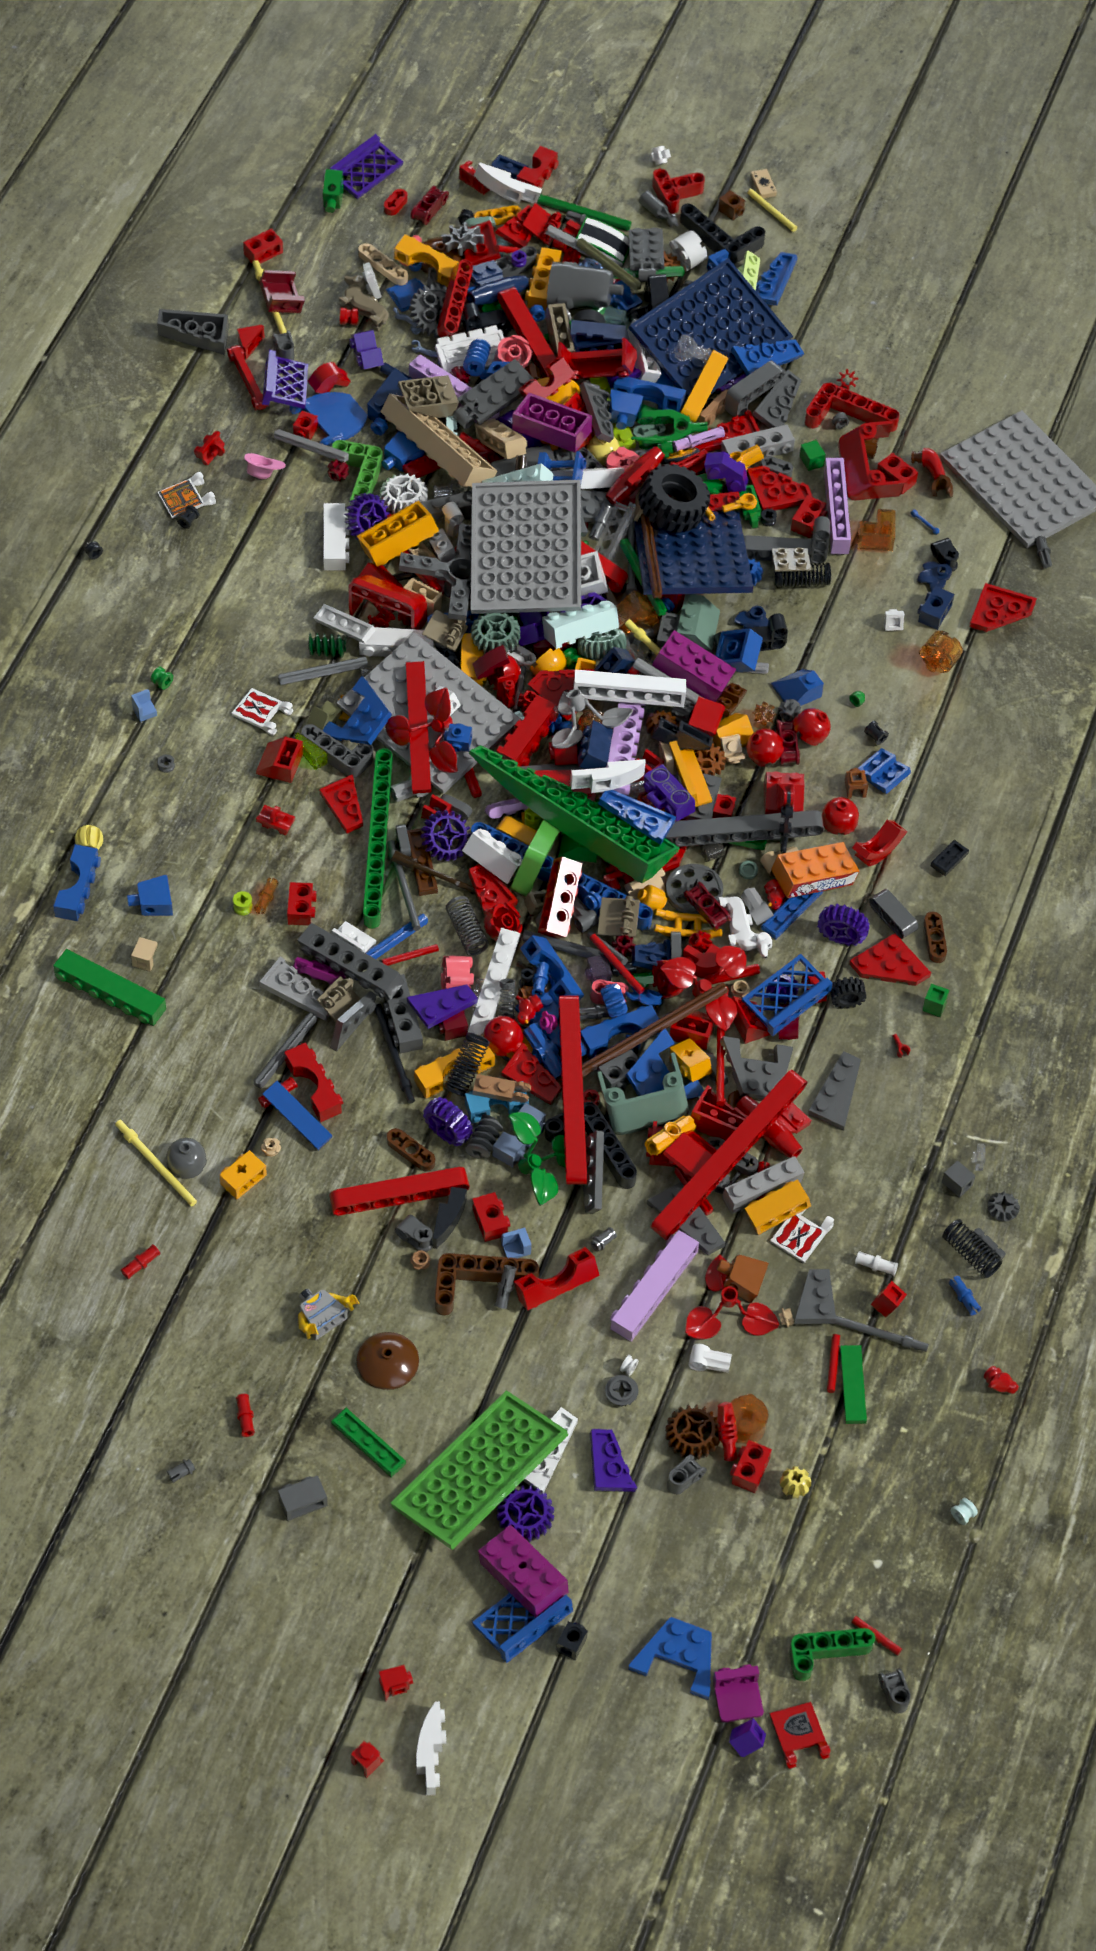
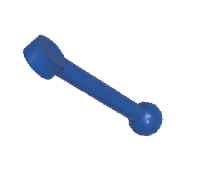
M914 509L911 511V515L913 517H917L919 520H921L925 525H927L930 529L933 530L934 534H939V528H935L924 518H922L918 514L917 510Z

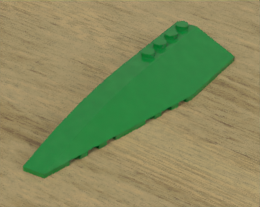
M481 745L469 751V754L496 781L524 805L552 826L586 847L590 852L597 854L605 862L611 863L618 870L625 872L637 882L644 883L653 878L680 849L667 839H664L660 845L599 805V800L594 802L588 799V795L583 792H573L571 787L546 775L540 777L535 774V770L529 767L525 770L517 766L518 762L504 760L501 754Z

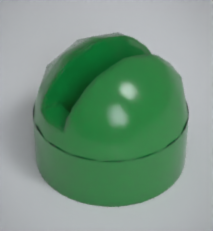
M862 691L853 692L849 696L850 702L855 707L861 706L865 702V694Z

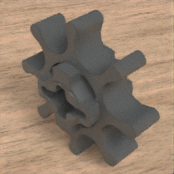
M464 222L460 229L449 226L450 234H442V242L445 244L446 252L458 249L459 256H462V252L466 251V249L477 252L476 244L484 243V236L480 232V226L468 229L467 222Z

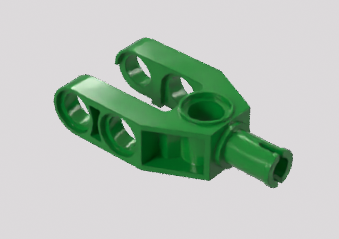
M672 409L640 411L637 414L638 423L641 425H674L671 436L654 435L648 438H667V440H672L673 442L686 438L687 435H692V433L708 431L707 421L692 423L689 416ZM680 426H682V427H684L685 429L681 431V430H678L677 428L680 427ZM639 441V447L641 449L658 447V443L661 442Z

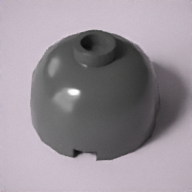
M186 1137L174 1141L166 1154L167 1167L171 1174L181 1176L183 1179L198 1176L202 1173L207 1163L204 1147L193 1138Z

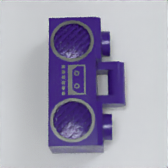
M663 764L644 775L643 786L648 793L647 798L657 809L660 810L665 807L666 813L676 817V822L695 812V799Z

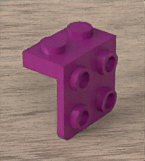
M746 1664L737 1669L721 1668L714 1673L713 1685L722 1722L763 1716L764 1709L758 1686V1665Z

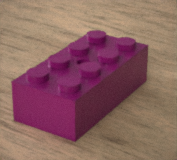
M528 393L513 413L512 430L576 453L592 431V415Z
M675 630L652 664L654 668L671 678L686 679V687L714 702L717 701L736 671L734 667Z
M511 1525L478 1550L480 1564L535 1618L569 1593L568 1580Z

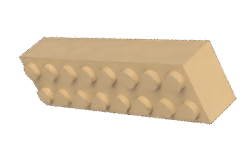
M389 394L381 410V413L386 416L385 419L394 423L396 429L404 432L409 440L414 441L417 444L416 446L424 450L429 458L437 461V465L446 469L448 475L456 478L461 486L468 488V486L472 487V483H482V480L495 477L497 470L440 420L433 416L409 411L403 396Z

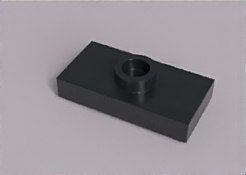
M953 840L931 862L930 866L946 876L968 855L969 849Z

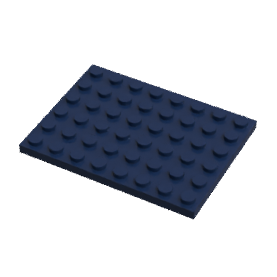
M729 258L628 327L675 386L686 390V399H688L713 350L728 357V360L709 397L716 392L717 388L726 385L729 380H734L744 373L731 352L733 346L745 347L750 344L756 346L761 345V343L774 344L777 341L791 340L793 337Z
M712 511L715 515L713 521H710L704 514L698 526L686 532L666 531L665 528H659L657 524L652 523L662 594L753 593V582L739 512ZM639 517L638 521H635L634 527L643 595H652L642 524Z

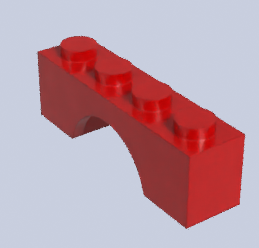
M303 1043L285 1051V1063L293 1077L308 1078L318 1087L311 1097V1108L320 1123L341 1114L343 1100L340 1094H336L333 1090L334 1085L331 1079L326 1078L323 1065L321 1063L318 1064L316 1061L317 1058L312 1048L309 1049L307 1044Z
M584 1247L567 1256L564 1268L556 1276L549 1279H540L530 1273L514 1281L519 1301L527 1310H530L600 1275L595 1256Z

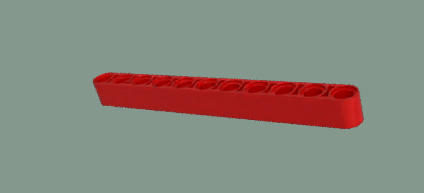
M559 996L566 1185L587 1184L579 996Z
M792 1069L788 1071L655 1218L650 1228L667 1241L799 1096L808 1082Z

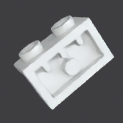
M346 921L338 930L333 928L331 931L332 935L364 953L376 945L374 938Z

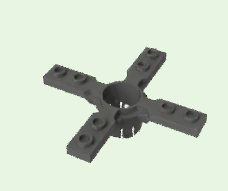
M461 523L459 525L455 559L446 563L440 562L437 558L401 553L398 571L435 576L438 580H444V594L450 598L448 618L466 621L468 601L471 600L472 525Z

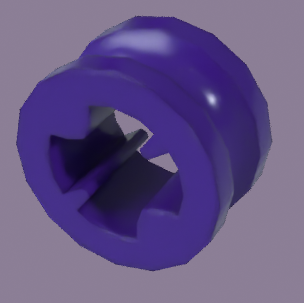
M521 250L513 252L512 265L518 268L524 267L527 263L526 253Z

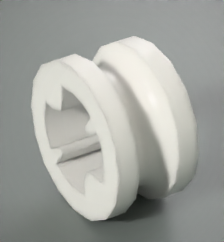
M628 1355L622 1363L620 1371H626L627 1375L631 1376L639 1360H633L632 1356Z

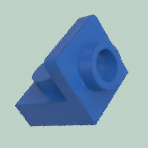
M726 249L708 256V271L728 258L729 253Z

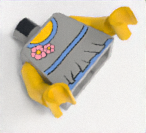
M305 1289L299 1295L303 1301L300 1305V1313L298 1314L299 1329L306 1334L307 1339H310L312 1334L314 1339L318 1340L347 1319V1308L353 1311V1305H359L360 1303L355 1295L343 1297L334 1293H327L325 1290H320L314 1295L309 1289Z

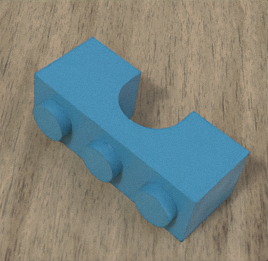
M473 1090L465 1093V1106L471 1123L479 1122L484 1114L490 1115V1107L494 1104L504 1105L509 1115L519 1112L525 1104L477 1096L473 1094Z

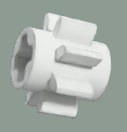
M664 146L652 148L653 153L649 154L651 162L654 161L656 165L668 163L667 158L671 157L669 149L665 150Z

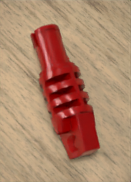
M730 1402L719 1404L717 1414L719 1440L723 1445L725 1461L737 1459V1425L735 1423L736 1417L733 1406Z

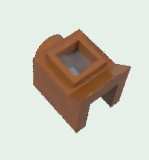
M853 768L846 771L845 786L848 799L852 798V792L856 789H861L862 798H866L868 784L865 770Z

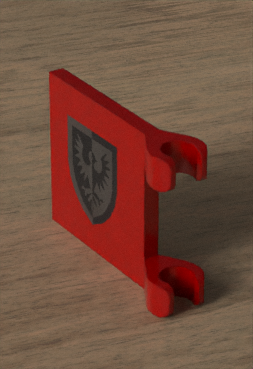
M812 1702L770 1713L772 1724L789 1769L795 1768L797 1758L793 1751L811 1746H818L821 1759L830 1758L831 1750L825 1740Z

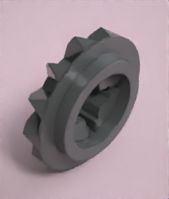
M1005 1191L1002 1193L996 1192L992 1197L990 1196L987 1204L990 1215L1000 1221L1014 1219L1020 1209L1018 1199H1015L1013 1194L1005 1193ZM1003 1201L1007 1205L1005 1212L1003 1211V1208L1001 1206V1203Z
M625 1375L612 1377L605 1386L607 1400H610L613 1405L616 1404L621 1407L631 1405L638 1396L637 1383ZM621 1385L625 1391L623 1397L620 1396L619 1392H616L619 1391Z

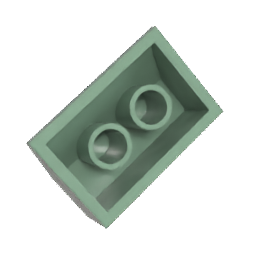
M685 594L677 632L712 653L713 637L716 634L720 610L704 595Z

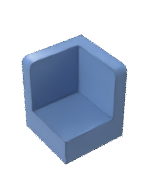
M148 689L131 695L132 707L140 722L157 716V711L151 702Z
M525 1228L502 1234L501 1244L506 1257L520 1258L531 1255L532 1244Z

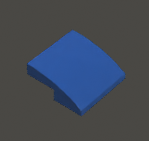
M882 748L858 768L859 770H865L866 780L885 794L889 793L911 774L910 767L896 761V755Z

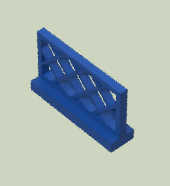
M800 954L744 996L742 1002L768 1028L767 1031L773 1037L830 993L832 982L828 978L825 979ZM800 961L806 967L805 971H794V965ZM782 974L791 975V983L779 982V977ZM793 975L805 976V983H793ZM807 976L816 977L819 982L815 985L807 984ZM768 985L777 986L776 994L764 993L765 987ZM779 986L790 987V995L778 994ZM793 987L804 988V994L801 996L792 995ZM752 997H762L761 1005H753L749 1000ZM764 997L776 998L775 1006H765ZM778 999H789V1005L787 1007H777ZM763 1010L775 1011L774 1017L767 1020L763 1015Z
M509 1593L472 1623L501 1654V1658L508 1663L573 1612L572 1600L565 1595L536 1618L529 1616L527 1609L525 1616H513L514 1608L525 1607L520 1602H515V1597ZM502 1607H511L510 1616L498 1615V1612ZM486 1620H494L493 1629L484 1628L481 1624ZM497 1621H509V1629H497ZM513 1621H525L522 1629H512ZM496 1634H508V1639L501 1645L495 1640Z

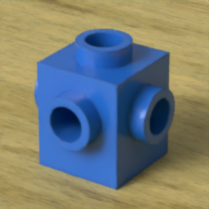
M460 723L450 724L449 730H445L444 741L450 743L455 752H469L473 736L472 727Z

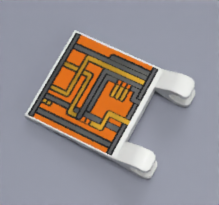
M197 472L190 479L158 492L172 519L182 515L188 505L194 506L197 509L204 505L216 503L213 492H208L201 498L195 486L204 484L201 472Z

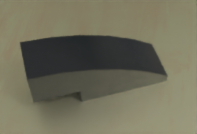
M662 717L655 725L652 738L665 744L677 741L678 746L684 749L710 750L713 742L712 736L683 721L675 725Z
M451 1187L448 1204H439L433 1235V1248L437 1249L457 1226L465 1208L467 1189Z

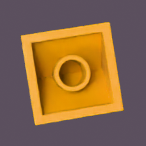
M735 713L720 721L716 735L712 737L713 742L717 747L720 746V751H722L721 737L739 734L741 747H744L754 732L748 716Z

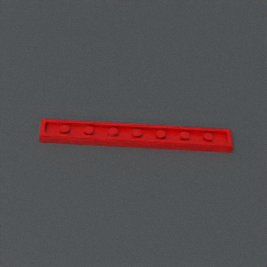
M424 661L406 662L409 728L428 723L427 710L425 708L426 678ZM428 727L410 732L413 794L431 793Z

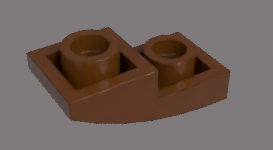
M730 683L723 690L722 696L716 701L725 706L723 716L729 717L747 693L746 689L738 684Z

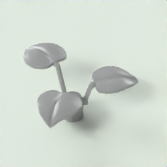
M573 689L569 692L564 691L559 701L558 710L562 715L572 714L573 727L572 729L566 728L558 731L552 738V746L555 748H568L581 740L583 733L581 730H576L575 711H582L585 705L600 720H603L602 724L607 728L623 724L630 717L633 709L613 708L607 710L604 716H601L588 702V699L583 698L579 689Z

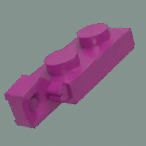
M300 957L294 960L293 967L298 970V973H306L314 979L327 981L330 985L340 976L343 979H347L341 971L335 972L329 965L318 961H308Z

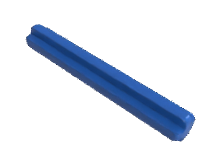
M424 914L417 916L421 928L428 923V918ZM411 921L365 953L377 959L416 932L413 930Z

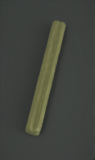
M583 238L577 241L578 248L604 268L612 271L617 278L634 291L641 289V282Z

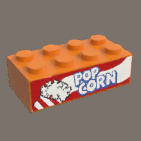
M844 842L778 854L771 868L787 898L851 886L854 884L859 873V869Z

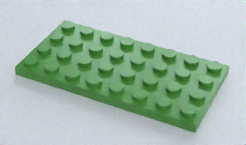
M506 1390L391 1502V1506L453 1550L568 1436V1432Z

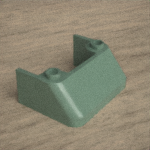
M675 1052L671 1053L674 1072L664 1076V1090L625 1099L624 1092L620 1088L612 1087L606 1089L602 1072H597L611 1129L615 1134L625 1135L648 1129L649 1127L652 1128L653 1121H657V1126L664 1125L668 1122L676 1121L683 1115H688L687 1098Z

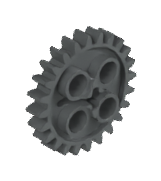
M430 284L428 289L425 285L423 289H418L410 301V316L414 317L412 323L417 322L416 328L422 327L421 332L428 331V336L433 333L434 338L438 335L437 327L446 295V286L440 289L439 284H437L436 288ZM461 315V319H460V323H459L458 329L460 328L461 323H462V315Z

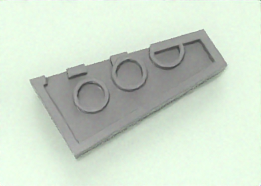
M281 956L259 982V987L325 1021L330 1016L317 1001L324 992L312 986L310 980L299 975L298 970L286 964L285 959Z

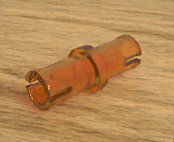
M269 877L264 888L260 890L258 894L259 899L254 906L256 913L260 914L261 912V914H265L269 902H272L273 894L279 884L275 878H272L271 881V877Z

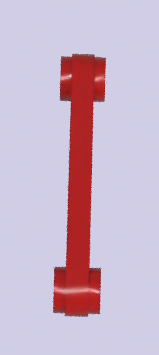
M235 345L227 348L230 362L234 361L251 395L254 410H262L269 407L262 404L263 394L244 359L242 346Z

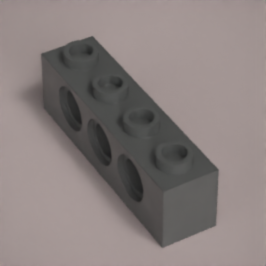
M401 974L404 984L392 999L389 1000L383 997L385 1003H383L384 1012L389 1014L390 1017L388 1019L389 1029L394 1031L392 1038L395 1047L398 1046L400 1054L423 1049V1037L416 1013L407 1002L410 992L404 974Z

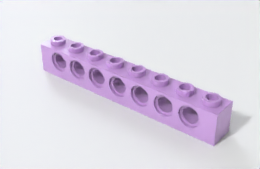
M619 702L618 708H631L633 712L623 724L614 727L608 762L635 760L632 756L637 754L638 745H635V743H639L640 733L637 731H641L642 720H639V718L643 719L644 707L642 706L646 704ZM631 784L613 790L629 795Z

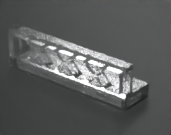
M616 502L607 521V527L604 528L594 550L603 554L611 562H613L620 548L621 539H624L636 513V504L630 502L626 506ZM618 508L625 511L623 518L618 519L616 515ZM617 524L618 529L616 533L611 534L609 527ZM610 539L611 544L609 548L603 549L602 542Z

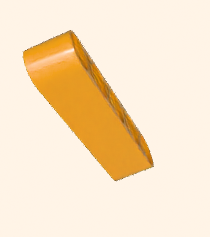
M715 350L712 351L680 412L689 416L692 423L698 419L728 360V357Z

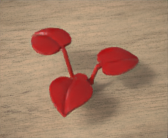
M445 687L432 691L425 697V708L429 714L434 715L432 722L409 728V720L404 716L396 715L388 719L385 728L390 739L400 746L407 745L410 742V732L429 726L434 731L441 732L435 741L436 747L431 748L429 751L430 759L439 770L455 773L458 771L455 749L448 742H440L445 730L449 728L450 724H453L450 716V696L448 688Z
M721 947L715 954V962L721 969L709 980L701 979L697 982V977L693 975L696 971V965L690 959L684 957L673 958L661 966L660 970L676 988L686 989L692 985V993L697 997L711 989V983L723 971L730 978L739 976L746 966V954L739 947ZM721 996L705 1005L706 1013L711 1021L723 1031H727L737 1015L735 1002L728 996Z
M722 1255L715 1257L707 1269L705 1282L711 1291L717 1292L722 1290L721 1302L714 1314H712L709 1308L704 1306L692 1309L687 1317L685 1333L694 1339L700 1340L714 1337L721 1328V1322L716 1316L723 1306L731 1308L735 1305L745 1315L742 1325L749 1334L761 1336L777 1329L779 1321L770 1308L762 1303L755 1302L748 1305L746 1312L741 1305V1301L737 1299L738 1291L732 1286L724 1287L726 1274L717 1271V1266L721 1259L727 1260Z

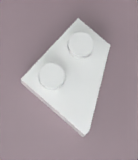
M370 263L363 264L364 272L362 274L365 281L368 282L366 286L369 294L373 293L376 299L381 298L382 296Z

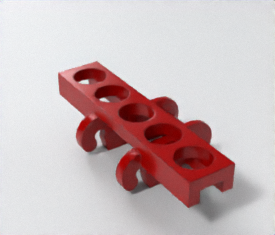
M378 605L376 608L380 613L376 617L373 616V618L369 615L368 620L370 622L368 624H375V627L379 628L381 626L388 628V623L396 619L393 614L395 610H389L385 606L380 608L381 606Z

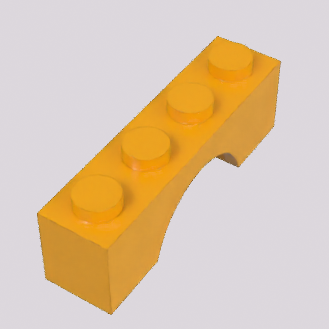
M406 234L394 248V259L407 266L417 262H424L433 266L438 273L437 282L448 287L452 268L459 263Z
M489 1046L485 1050L486 1054H483L484 1058H481L482 1062H480L481 1066H478L479 1070H476L477 1074L495 1066V1055ZM455 1049L451 1054L444 1057H438L434 1062L422 1065L414 1071V1082L425 1099L443 1091V1080L451 1072V1069L454 1068L455 1061H459L456 1057H461L458 1054L461 1052L460 1049Z

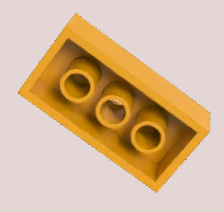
M416 501L359 534L357 538L364 553L378 567L386 564L390 559L400 556L401 553L409 548L417 546L421 541L431 538L435 533L439 532V529L431 513L419 501Z

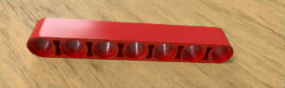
M515 287L498 292V301L517 335L523 337L529 343L532 351L531 359L535 365L539 366L541 377L548 378L549 374L545 367L556 357Z
M454 1167L336 1189L329 1194L333 1214L341 1216L449 1196L451 1187L463 1188L468 1191L470 1185L466 1169L464 1167Z

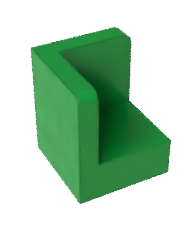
M931 984L926 994L922 1011L941 1018L950 990Z

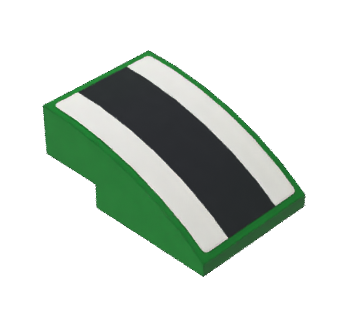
M586 216L576 239H585L596 249L622 262L624 265L630 252L629 237L604 222Z

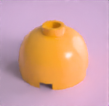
M554 647V651L549 649L535 661L537 663L535 668L533 666L530 667V671L536 676L539 671L563 670L566 666V658L560 648L556 649Z

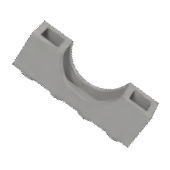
M794 1156L725 1187L722 1199L730 1213L734 1214L745 1209L750 1202L755 1201L763 1194L775 1189H781L789 1181L798 1179L801 1183L805 1172Z

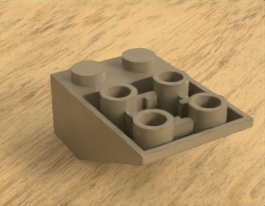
M449 375L398 382L409 411L441 418L453 416L457 410L459 402Z

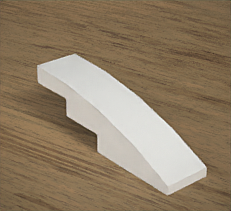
M624 468L584 469L581 489L612 487L618 477L624 472ZM573 469L551 471L553 476L573 475Z

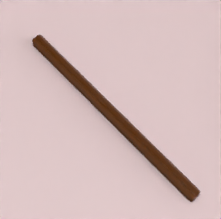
M641 513L640 518L653 598H661L662 586L652 523L649 521L648 516L645 517Z
M721 982L583 1063L582 1076L588 1075L598 1069L599 1066L622 1055L665 1028L728 992L727 986ZM559 1077L556 1081L562 1087V1078Z

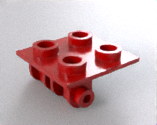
M534 203L522 226L549 246L553 238L546 234V229L549 225L557 229L560 227L561 213L555 212L551 215Z

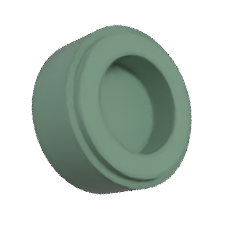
M748 860L740 864L739 874L742 878L753 879L758 873L756 863Z

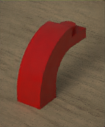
M887 819L872 839L865 843L856 842L852 849L856 851L855 856L867 866H873L888 856L908 831L894 820Z

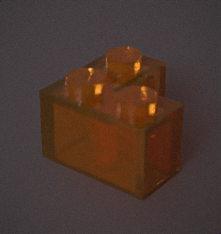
M878 509L876 522L860 521L857 549L893 551L896 510Z
M634 590L616 606L619 623L618 629L623 630L626 634L632 632L625 625L629 619L636 626L643 623L652 627L662 618V615H657L648 596Z

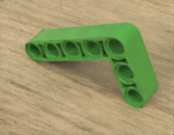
M344 440L333 442L332 448L349 454V459L346 461L348 466L361 468L350 501L362 493L373 494L382 468L381 448Z
M543 820L510 888V890L525 897L531 892L543 862L560 833V830L547 821Z

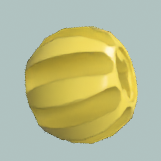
M92 825L80 827L75 834L76 845L97 848L99 850L103 843L102 832L99 828Z
M793 1466L792 1470L787 1468L780 1478V1487L783 1488V1493L785 1495H792L793 1498H799V1495L805 1496L811 1487V1478L808 1477L809 1473L805 1469H798L799 1466Z

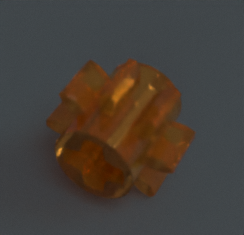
M763 702L762 705L756 704V708L752 712L756 717L754 721L760 722L764 726H766L767 722L773 723V719L777 715L773 710L775 706L768 705L767 702Z

